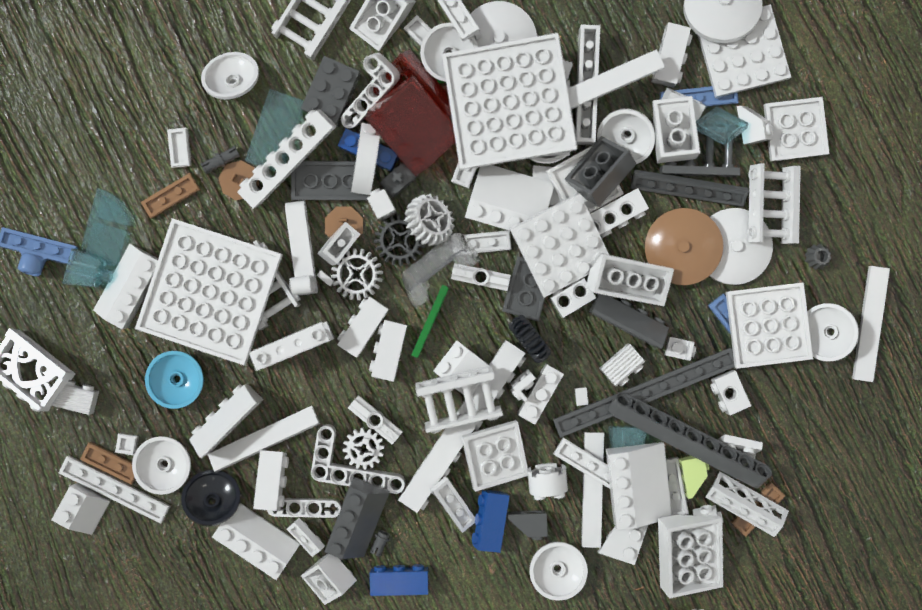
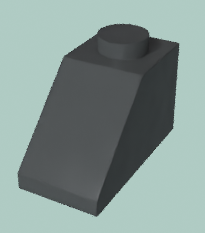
M546 510L507 511L508 519L527 537H532V540H542L543 537H548Z

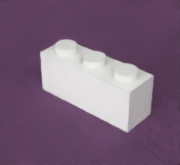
M670 22L665 26L659 49V55L665 68L654 73L651 82L672 88L681 82L683 72L680 69L682 64H685L688 53H685L686 46H689L692 40L690 27Z
M372 297L362 300L359 305L361 310L357 315L353 314L348 322L349 328L347 331L343 330L337 338L340 341L338 346L356 358L359 357L390 310Z
M384 320V323H380L378 334L381 337L380 341L375 343L373 353L377 354L375 361L371 360L369 371L372 372L371 377L395 381L408 325Z
M545 363L527 395L528 401L522 403L517 414L536 424L564 374Z
M260 450L253 509L280 511L281 507L284 506L285 497L282 495V491L286 487L287 477L284 476L285 468H288L289 457H286L287 453Z

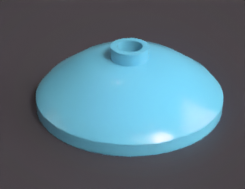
M168 351L158 355L151 361L146 370L145 386L148 394L157 404L166 408L177 409L191 404L197 399L203 388L204 377L201 366L195 358L182 351ZM176 375L180 376V382L175 381Z

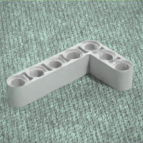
M305 200L285 203L295 276L290 278L291 293L293 296L318 293Z
M325 424L318 430L311 475L314 480L350 486L354 474L361 473L365 482L390 491L389 493L398 494L402 492L405 486V478L401 474L373 469L364 470L361 467L356 469L354 466L332 463L337 434L336 429L331 424ZM323 429H329L331 431V438H325L323 436ZM320 448H326L329 455L322 457L319 453ZM323 467L326 474L324 476L318 475L316 468ZM342 470L345 477L343 479L337 478L335 471ZM373 477H381L383 483L380 485L374 484ZM398 479L401 481L402 486L395 488L392 486L391 481Z

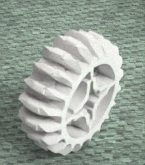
M424 194L420 195L408 204L407 210L404 213L407 216L404 221L408 223L406 228L411 229L410 235H415V241L421 239V243H427L428 246L439 245L446 241L453 233L452 230L455 227L452 224L455 219L451 217L453 212L448 211L449 205H444V200L439 201L438 196L432 197L431 194L426 196Z
M353 249V255L348 250L346 252L347 257L343 256L342 262L337 264L339 265L338 268L332 267L331 269L337 271V275H331V278H337L338 280L333 282V285L340 284L337 292H341L344 289L345 291L342 296L346 297L350 293V300L354 299L355 294H357V300H361V294L364 295L365 299L369 298L368 291L372 295L375 294L372 289L373 286L377 289L380 288L379 285L375 284L376 281H383L382 278H377V274H383V271H377L376 269L382 266L381 263L374 264L378 259L377 257L369 259L372 255L371 252L364 256V249H361L360 254H358L357 249ZM363 259L367 262L360 267H355L350 260ZM346 265L350 274L346 281L343 282L342 270ZM351 267L356 271L362 270L360 273L361 279H352L355 274ZM371 267L373 276L369 284L365 279V273ZM358 281L365 288L355 291L348 288V286Z

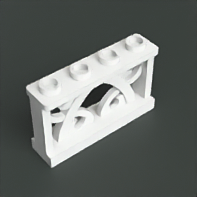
M9 328L5 334L6 338L0 345V363L5 357L11 358V362L3 363L8 366L6 371L0 367L2 385L7 389L15 391L17 393L16 396L31 404L30 408L34 411H49L53 402L67 382L72 380L75 373L21 330ZM15 343L12 354L8 353L13 344ZM25 351L28 352L26 359L20 358V356H24ZM37 359L36 373L39 379L23 381L20 372V362L29 363ZM42 367H47V371L42 374ZM59 377L53 387H51L49 382ZM45 385L47 395L43 400H40L36 394L40 391L41 395H43L44 388L42 386Z

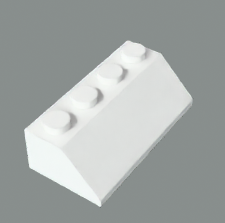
M130 243L93 311L105 321L118 328L127 329L147 294L158 258Z
M602 254L590 269L586 288L598 294L664 306L674 269Z
M248 383L243 386L241 384L232 391L234 395L230 399L225 398L218 405L220 409L216 413L214 411L205 418L207 422L203 426L198 425L191 432L193 436L189 440L200 458L211 453L263 401Z
M239 503L235 514L229 520L220 524L212 538L275 580H277L300 545L297 540L242 503Z

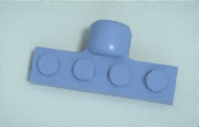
M2 227L0 232V247L21 253L17 268L25 274L32 276L41 275L47 260L73 266L78 251L77 246Z

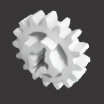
M364 427L361 428L360 432L356 429L353 430L354 436L348 434L349 441L345 440L343 443L347 445L346 448H343V452L348 453L344 458L351 459L349 465L356 463V469L360 465H363L364 470L367 469V465L373 468L374 461L376 463L380 462L378 456L384 455L380 451L385 448V445H380L383 438L377 439L378 433L372 434L371 428L367 432H365ZM364 436L363 440L359 442L353 441L357 437ZM371 439L375 442L376 447L372 446ZM363 444H365L366 449H369V451L366 450L363 453L361 452L362 449L359 448V446L361 447ZM351 449L355 450L357 458L354 457ZM369 455L374 456L372 459L364 461L365 457Z

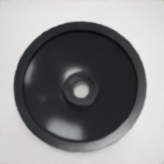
M214 470L200 472L186 483L181 495L182 508L186 516L196 524L202 526L222 524L229 520L238 509L240 503L238 484L232 476L223 471L214 472ZM211 500L216 501L213 505H210L209 502Z

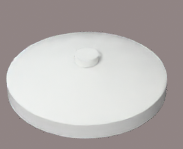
M684 0L683 10L689 27L697 35L715 43H730L744 38L755 28L762 13V0Z
M504 1L488 2L479 6L470 14L481 33V38L476 40L478 47L537 37L532 19L522 8L515 4Z
M729 208L711 215L710 218L716 223L722 235L723 253L719 265L709 277L729 285L743 284L757 278L770 262L773 252L772 237H763V242L748 243V210ZM763 221V229H768L767 225Z

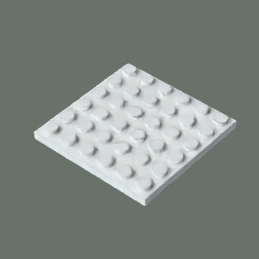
M558 33L442 54L460 170L577 150Z
M172 218L135 329L241 365H246L283 254Z

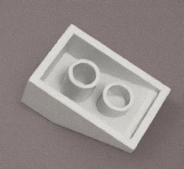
M365 0L349 29L377 51H381L406 19L416 1Z
M692 96L653 100L657 163L696 159L700 154Z

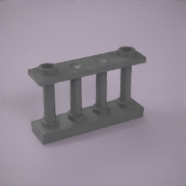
M727 125L724 128H697L698 135H706L705 164L703 166H696L694 159L686 160L684 166H677L675 161L666 162L665 165L659 168V173L672 176H740V168L734 167L732 158L733 136L740 134L741 129H735L733 125ZM714 135H725V162L722 167H715V164H713Z

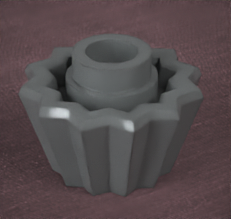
M820 243L818 245L813 244L812 247L807 248L808 252L805 253V262L809 264V267H813L815 270L818 268L823 270L824 266L829 265L831 252L828 251L827 246H822Z

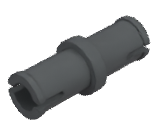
M233 146L220 154L219 152L216 153V156L200 164L204 172L208 174L221 166L222 168L225 167L226 163L241 156L236 147Z

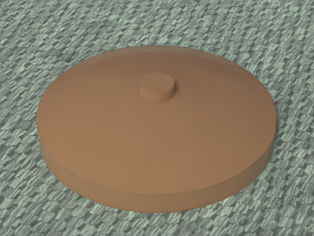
M679 208L664 213L655 220L646 236L645 254L648 263L673 268L672 284L691 285L706 279L715 271L722 258L723 239L718 226L709 216L695 209Z

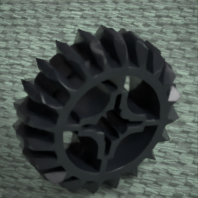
M523 315L512 319L508 327L536 363L545 361L551 355V350L536 329Z

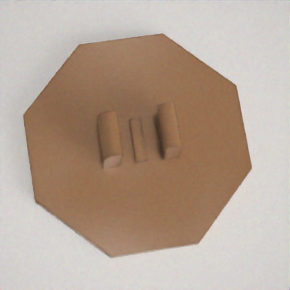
M242 160L226 164L219 176L223 194L236 201L242 200L243 198L237 193L241 188L239 185L246 178L250 179L254 175L252 171L255 167Z
M335 207L325 217V234L329 238L344 222H347L359 232V237L363 234V217L353 207Z

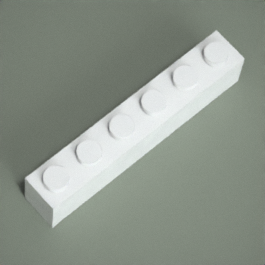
M581 25L579 28L577 84L598 75L600 25ZM597 98L575 108L576 145H594L596 142Z

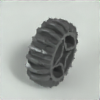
M397 214V220H394V217L391 215L390 223L386 219L383 220L386 224L385 227L378 225L382 232H375V235L380 236V239L374 240L375 243H380V246H377L375 249L383 250L379 256L383 257L386 254V262L392 258V265H395L396 261L399 260V265L403 266V260L405 259L409 265L411 264L409 258L412 257L416 261L417 258L414 254L422 255L418 248H425V245L420 244L421 239L417 240L413 250H411L407 244V240L411 236V229L399 233L393 227L399 224L407 226L408 223L401 220L400 214ZM389 230L393 236V240L389 244V246L386 247L385 235ZM394 232L400 237L405 236L404 244L406 248L400 243L395 244L397 239H395ZM401 247L407 254L396 256L391 254L390 251Z

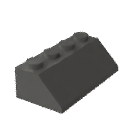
M597 293L588 313L655 348L662 349L669 327L665 326V321L657 317L653 320L648 317V312L640 308L637 311L631 308L632 304L623 299L619 302L613 299L614 296Z
M354 477L324 552L340 559L364 557L390 491Z

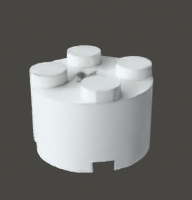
M543 463L535 465L533 470H531V467L527 469L529 493L534 496L535 500H543L550 496L554 498L565 497V492L568 491L565 465L561 464V468L557 467V463Z

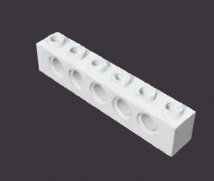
M321 109L311 110L305 116L307 120L302 125L299 123L294 127L292 136L289 139L287 137L279 143L280 148L276 152L272 151L265 158L267 160L263 166L261 164L252 171L254 175L250 179L246 178L239 185L241 188L237 193L253 209L259 207L337 127ZM310 125H313L316 129L314 136L308 132ZM297 139L302 141L303 146L301 149L295 146ZM283 153H287L289 155L288 163H285L282 160ZM270 166L276 169L275 176L269 173ZM257 180L263 183L262 190L257 188Z
M637 188L590 215L597 226L599 234L603 238L612 233V228L618 226L620 229L629 224L628 219L632 217L638 219L646 215L645 210L649 209ZM623 205L630 207L631 212L629 215L622 213L621 208ZM606 214H611L614 217L612 224L605 222Z

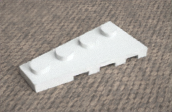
M648 525L626 530H616L614 526L601 548H599L598 553L635 565Z

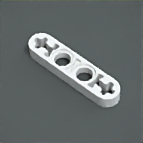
M285 498L284 502H287V513H284L285 508H281L277 512L273 510H267V512L274 517L334 518L339 515L342 504L336 499ZM291 503H298L300 511L297 513L290 510ZM311 503L318 504L319 511L317 513L310 512L309 505ZM322 503H325L324 507H330L333 503L338 509L335 513H332L330 509H325V513H322Z

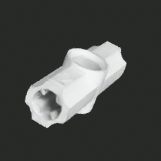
M454 263L451 279L508 291L511 275ZM478 272L486 274V280L482 283L476 281V274Z
M359 395L348 407L369 428L374 429L391 444L403 432L387 419L382 412L376 410ZM372 415L379 416L380 423L377 425L373 424L370 417Z

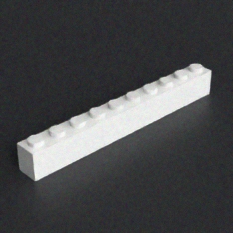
M507 340L504 341L489 364L492 366L495 377L494 380L489 382L493 401L495 398L499 399L504 392L502 388L504 384L511 382L515 376V373H513L517 366L520 368L526 360L524 357L525 352ZM480 384L472 394L476 411L487 408L482 384ZM465 400L456 412L457 415L468 413ZM483 421L446 428L398 500L416 513L420 509L424 510L429 503L427 498L431 493L434 494L431 488L439 482L441 477L444 478L451 470L449 466L452 461L456 463L462 453L459 452L463 446L461 436L472 433L473 430L477 431Z

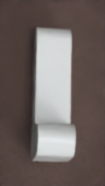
M380 53L371 54L364 59V68L374 79L342 114L341 122L346 128L351 129L361 124L400 79V73L397 68ZM372 58L377 60V68L372 65ZM386 72L392 75V81L386 79ZM374 86H376L379 89V95H376L374 93ZM362 100L367 103V109L362 107ZM357 113L358 115H356V116L353 118V121H351V118H352L351 115Z

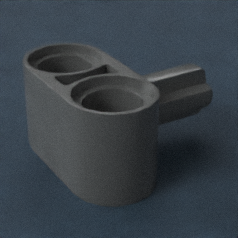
M406 160L380 182V185L391 198H394L410 185L419 174Z

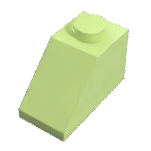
M693 456L679 458L685 496L691 499L707 478L709 464Z

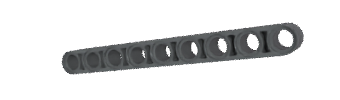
M618 393L609 405V412L614 417L754 488L761 487L772 475L771 469L766 464L626 393Z

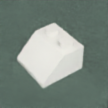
M456 340L434 369V372L440 377L489 367L490 365ZM480 383L472 384L470 387L472 394ZM455 388L464 395L462 388Z
M75 483L68 488L52 521L69 530L92 535L111 500L79 483Z
M330 554L323 556L301 575L324 605L342 596L357 581L353 573L341 562V559Z

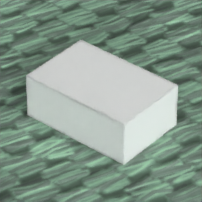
M322 270L317 274L329 286H332L333 282H335Z
M586 387L575 388L576 406L588 405Z

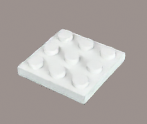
M823 97L766 103L763 105L765 118L769 120L773 127L772 140H768L770 162L829 154Z
M591 147L546 171L562 201L578 193L565 181V178ZM620 185L614 189L600 207L624 194ZM582 196L589 213L600 208Z
M516 420L461 436L472 487L475 492L528 476L519 424Z

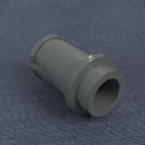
M379 530L375 534L376 539L370 550L373 555L378 548L376 556H382L384 547L390 540L388 532Z

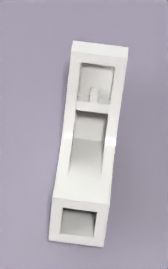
M361 124L351 189L353 193L370 195L381 126Z

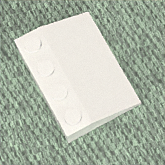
M482 166L479 168L465 218L510 231L509 228L548 209L554 186L551 182L497 166Z
M664 442L606 449L613 522L616 530L639 528L658 522V518L671 516Z
M673 515L658 518L660 587L669 599L723 587L722 517Z

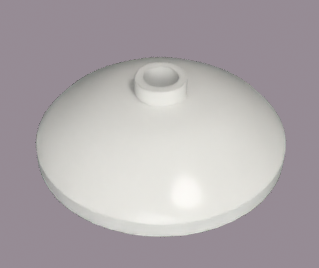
M452 23L439 24L432 28L424 37L420 51L421 60L424 68L432 77L446 82L442 54L447 51L455 52L477 48L478 45L474 36L463 42Z
M224 53L212 59L205 66L201 76L202 85L205 91L212 97L218 99L238 98L255 86L259 78V68L256 61L245 53Z
M620 109L610 113L603 119L597 132V140L603 136L629 150L636 164L642 162L650 155L655 144V130L651 121L644 114L633 109ZM625 131H629L631 135H625Z
M826 303L817 305L807 311L814 358L822 361H836L852 352L858 341L859 329L856 319L846 308L837 304ZM830 328L835 331L833 335H830L828 332Z
M159 436L151 438L139 446L133 457L132 470L136 481L146 491L159 495L169 494L179 489L188 479L191 470V460L186 448L179 441L170 437ZM163 460L168 462L167 467L163 466Z
M552 542L541 547L534 554L529 570L535 589L541 595L551 600H566L575 596L583 588L588 574L587 564L582 553L573 545L565 542ZM556 565L561 566V569L559 571L554 570V567Z

